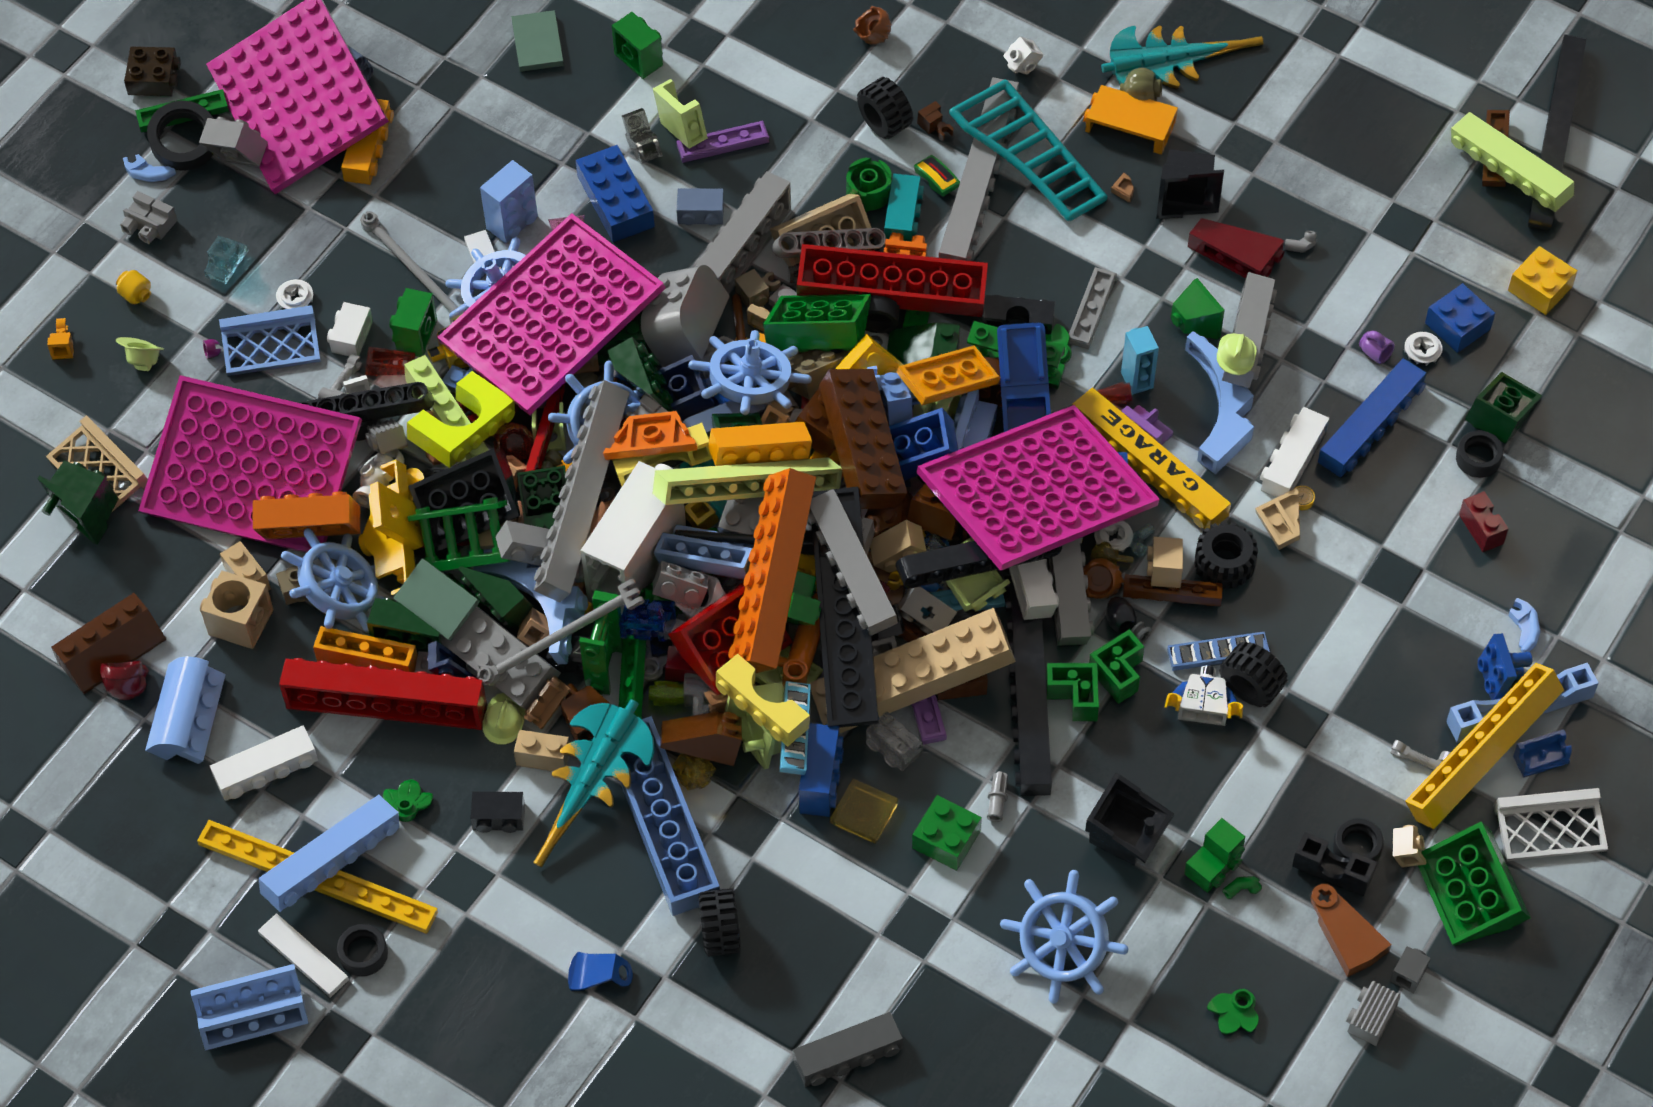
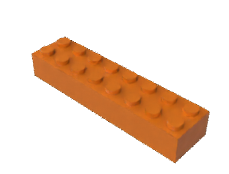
M791 468L771 474L765 480L763 487L765 491L764 499L759 506V523L754 530V547L749 554V571L744 578L745 591L739 601L740 613L734 625V642L728 653L730 659L739 654L756 669L755 673L777 669L816 476Z

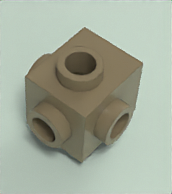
M291 566L285 571L276 573L286 605L307 600L306 596L291 598L289 595L290 590L300 587L297 577V566Z

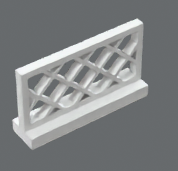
M1599 788L1498 798L1493 806L1495 815L1498 816L1505 860L1514 861L1607 851L1608 846L1599 805V799L1601 798ZM1593 808L1595 819L1591 824L1578 815L1582 809ZM1557 811H1564L1572 817L1566 826L1553 818ZM1539 813L1547 819L1541 829L1528 820L1532 814ZM1514 816L1522 823L1514 831L1506 825L1505 817ZM1574 819L1587 828L1581 837L1568 829ZM1549 822L1562 830L1555 840L1543 831ZM1524 824L1537 833L1531 842L1518 834ZM1589 830L1599 837L1600 845L1591 846L1583 840ZM1564 832L1577 841L1573 848H1565L1558 843ZM1539 835L1552 844L1548 850L1541 851L1533 845ZM1513 838H1516L1526 846L1522 853L1511 854L1510 842Z

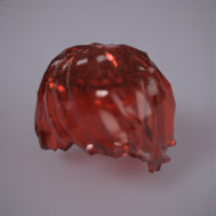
M518 422L507 423L500 427L495 433L496 436L493 441L495 449L504 450L506 456L513 455L521 462L527 459L530 449H532L534 444L531 431L527 429L526 425L519 424Z

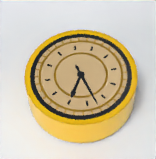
M1307 486L1295 487L1299 493V510L1310 509L1315 499L1313 490Z

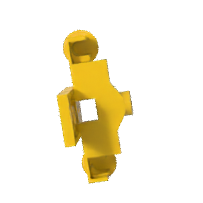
M395 459L380 467L381 470L394 477L396 483L385 486L380 482H375L370 485V516L363 533L359 536V546L366 556H374L376 578L380 579L394 574L397 576V581L404 584L415 569L414 550L424 546L420 521H408L407 516L416 514L415 509H417L408 486L425 478L419 469H406L405 464ZM400 588L391 591V595L395 596Z

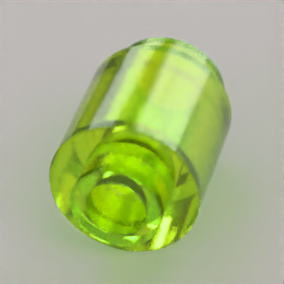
M654 681V686L649 685V700H653L654 706H677V704H683L684 684H678L676 681Z

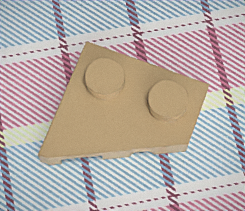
M1297 488L1255 508L1256 514L1278 550L1300 540L1299 493Z

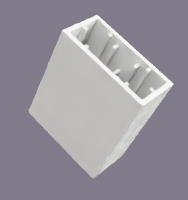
M639 461L580 550L588 601L592 604L595 590L621 595L617 586L630 579H635L636 585L628 589L629 591L639 588L641 592L643 588H646V586L653 582L660 565L654 551L662 533L672 534L676 524L686 526L684 504L665 505L652 494L655 471L673 469L670 466L657 464L654 468ZM623 604L621 606L622 617L628 620V614L631 612L635 613L639 606L630 610Z

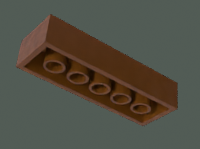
M829 369L819 386L846 488L859 487L861 509L897 508L906 496L907 490L874 370Z

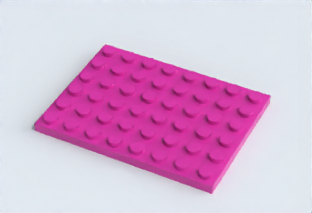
M304 0L206 64L219 90L223 89L227 105L235 121L239 119L247 122L251 129L260 132V136L268 141L259 168L274 194L282 191L389 122L323 0Z
M571 213L437 338L441 344L489 383L507 394L527 414L531 415L566 382V375H574L666 287L662 281Z
M180 375L138 511L163 519L307 553L312 547L305 537L265 540L253 530V500H260L262 496H273L275 499H282L285 495L289 494L299 495V497H308L310 493H321L323 496H331L333 492L341 491L362 419L348 414ZM317 536L320 543L327 541L328 536Z
M1075 405L942 456L917 468V474L1000 571L1156 507L1160 500Z

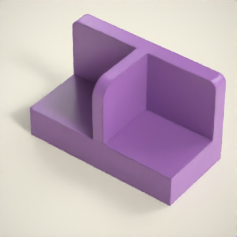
M1140 405L1134 409L1126 406L1121 410V412L1161 445L1173 436V431L1158 420L1159 411L1156 408L1150 413Z

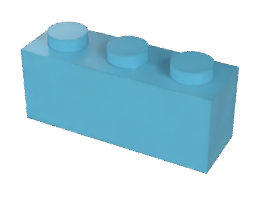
M1148 326L1134 328L1125 333L1121 374L1132 395L1154 388L1159 347Z

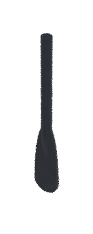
M675 530L674 535L714 542L754 544L755 542L753 534ZM805 531L801 554L814 556L812 531ZM818 540L820 556H826V552L829 550L826 544L821 546Z

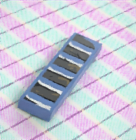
M1265 632L1168 645L1167 651L1172 671L1222 664L1237 644L1242 642H1251L1269 651Z

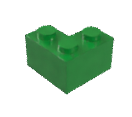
M797 571L787 623L793 625H815V622L818 620L821 601L811 598L816 591L815 576Z
M1130 629L1092 652L1089 657V663H1097L1098 681L1118 704L1137 693L1139 689L1140 676L1133 667L1143 662L1145 646Z
M1047 663V700L1071 699L1072 721H1097L1098 719L1097 663Z
M1221 818L1205 834L1203 846L1186 862L1184 874L1207 893L1213 887L1218 888L1226 879L1225 875L1230 870L1235 871L1243 861L1241 856L1245 850L1244 842L1246 836Z

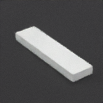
M277 913L258 930L261 937L289 962L294 964L298 970L330 998L349 981L348 976Z

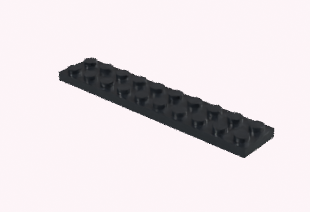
M859 487L834 489L864 549ZM829 490L815 491L813 492L812 498L821 495ZM814 523L812 524L817 596L818 600L821 601L819 621L828 727L839 726V728L879 724L872 635L870 636L867 628L862 630L857 616L860 614L856 607L851 608L846 597L849 591L846 586L841 587L836 574L839 571L836 565L831 566L827 556H820L818 538L815 533L818 531V528Z

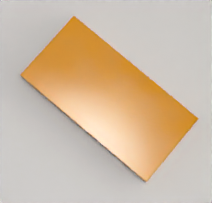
M975 345L898 366L896 371L921 405L996 385L1000 381L999 375Z

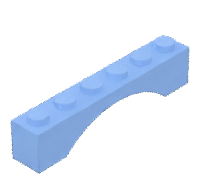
M1588 663L1566 669L1557 675L1564 691L1543 714L1594 697L1599 683ZM1501 699L1472 700L1451 707L1446 722L1456 742L1462 741Z

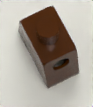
M568 684L567 686L571 690L565 697V700L560 703L563 718L575 740H589L594 737L593 734L584 728L572 727L570 725L571 720L581 710L590 705L611 703L591 686H586L578 691L573 684Z

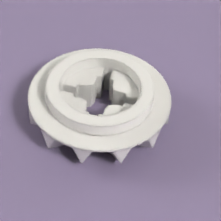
M289 280L278 288L276 299L280 308L304 307L313 302V290L303 280ZM298 293L299 297L292 301L291 296H295Z
M1416 332L1407 338L1404 352L1407 353L1409 360L1413 359L1416 364L1425 363L1427 366L1430 362L1435 363L1441 357L1442 344L1431 333ZM1421 343L1424 349H1427L1426 354L1419 350Z
M1123 520L1094 532L1096 546L1099 545L1103 552L1106 550L1111 551L1113 554L1117 551L1124 552L1127 547L1131 546L1133 531ZM1118 531L1117 539L1109 541V535L1112 536Z

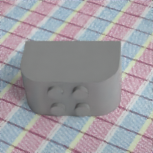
M706 265L662 273L658 279L664 283L666 289L643 309L641 331L645 342L662 367H666L690 355H693L696 361H701L709 345V339L713 336L729 299V294L721 282L717 280L714 271Z

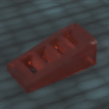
M368 347L365 375H405V368L402 366L403 360H407V363L415 360V353Z

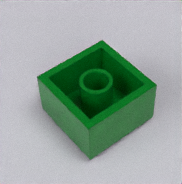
M630 12L612 25L614 54L637 75L644 79L663 66L662 37L657 30L650 28L642 17H638L633 12Z
M406 288L403 296L398 298L397 312L391 316L389 324L393 332L392 341L395 342L397 352L418 357L424 356L438 321L433 293Z
M937 795L912 834V849L957 871L981 832L982 817Z

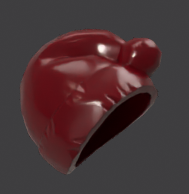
M141 661L101 664L100 674L103 684L112 697L119 700H130L138 697L145 691L147 686L145 677L148 675L149 670L147 666L142 665Z

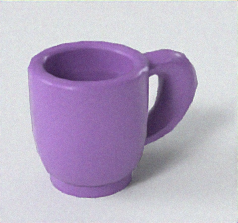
M1374 330L1366 332L1359 342V347L1362 351L1379 364L1389 359L1395 346L1393 341Z

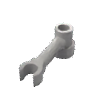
M355 354L349 356L345 369L330 389L321 388L318 399L346 394L340 390L344 386L343 382L347 381L352 374H355L362 367L363 363L358 362L360 356Z
M1398 740L1394 741L1390 752L1396 757L1408 758L1433 770L1451 753L1442 751L1439 759L1435 760L1412 750L1409 746Z

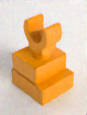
M66 318L56 319V333H51L50 338H48L47 346L52 359L73 358V340L70 332H68L69 328L66 326Z

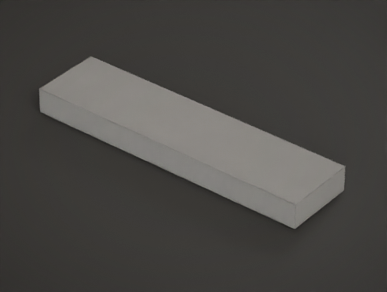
M1094 268L1069 332V344L1089 350L1114 286L1117 273Z

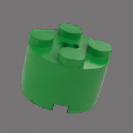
M862 158L853 162L849 167L846 175V195H859L866 213L882 208L889 202L892 184V173L889 166L881 160L877 162L872 161L871 158Z

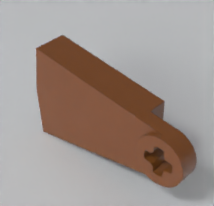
M1320 884L1313 889L1311 904L1319 917L1318 923L1347 977L1370 967L1389 953L1392 944L1346 902L1332 886ZM1321 893L1323 896L1329 895L1328 902L1319 900Z

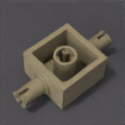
M811 349L790 357L788 360L791 364V373L810 375L812 381L809 384L790 382L787 390L789 389L810 400L820 387L819 384L827 371L835 369L850 351L844 350L836 354L832 351Z

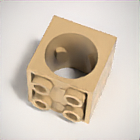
M221 570L218 578H215L211 584V591L208 597L204 598L200 605V612L208 635L253 649L274 610L267 585ZM239 605L245 606L240 611L234 613H225V611L231 607Z

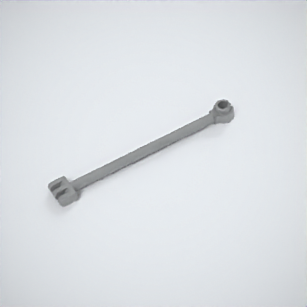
M367 211L366 214L362 215L360 221L364 231L376 234L450 312L458 308L437 284L381 228L378 216L374 212Z
M630 579L617 586L621 595L498 665L482 666L478 670L477 678L483 680L484 685L493 686L498 682L499 676L503 675L502 673L623 604L630 610L644 603L642 596L633 600L635 596L640 594L639 588L628 590L636 585L635 579ZM488 671L489 675L484 679V673Z

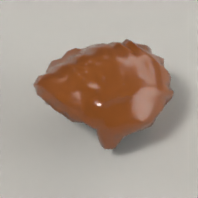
M871 6L869 10L856 19V27L853 30L866 43L879 44L884 43L888 39L892 24L887 11L880 7Z
M1105 558L1090 560L1083 567V573L1088 577L1087 597L1107 599L1117 594L1118 590L1121 589L1124 582L1122 572L1119 570V566L1114 565L1111 561Z

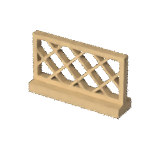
M86 415L79 421L82 425L46 457L57 469L63 462H57L55 458L64 452H69L68 462L72 464L74 463V452H85L84 461L78 463L85 466L87 470L88 467L99 466V471L104 473L105 466H115V476H107V481H114V492L119 498L113 509L114 511L140 487L145 490L148 479ZM84 434L87 437L86 446L75 447L76 440ZM100 451V461H89L90 452ZM129 480L132 483L126 490L118 491L119 481Z

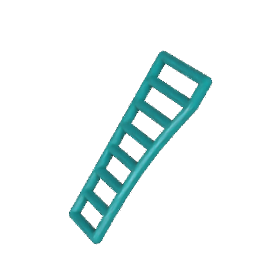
M1008 80L998 82L949 110L951 117L964 132L992 149L1018 169L1052 203L1066 221L1076 219L1108 199L1107 194ZM1003 90L1012 98L971 122H968L961 114ZM1017 106L1025 113V116L988 136L977 129ZM1031 122L1039 130V132L1008 149L996 142ZM1045 138L1053 146L1050 150L1027 163H1023L1015 156ZM1059 154L1068 163L1041 179L1032 171ZM1072 171H1075L1082 179L1058 194H1055L1047 186ZM1089 187L1096 197L1070 211L1062 202Z

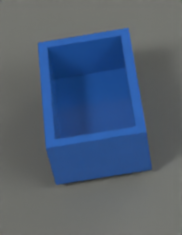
M809 724L807 769L805 775H801L799 785L800 814L830 817L831 808H836V789L840 782L841 771L839 769L844 754V736H839V726L828 727V725Z

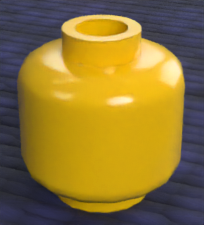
M137 270L124 271L116 281L117 293L131 304L145 302L151 295V282Z

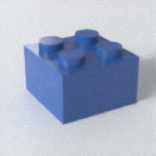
M1462 283L1428 308L1425 324L1458 353L1491 330L1495 312Z

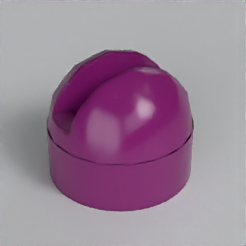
M203 340V349L207 359L214 358L220 354L221 349H216V346L220 345L217 340Z

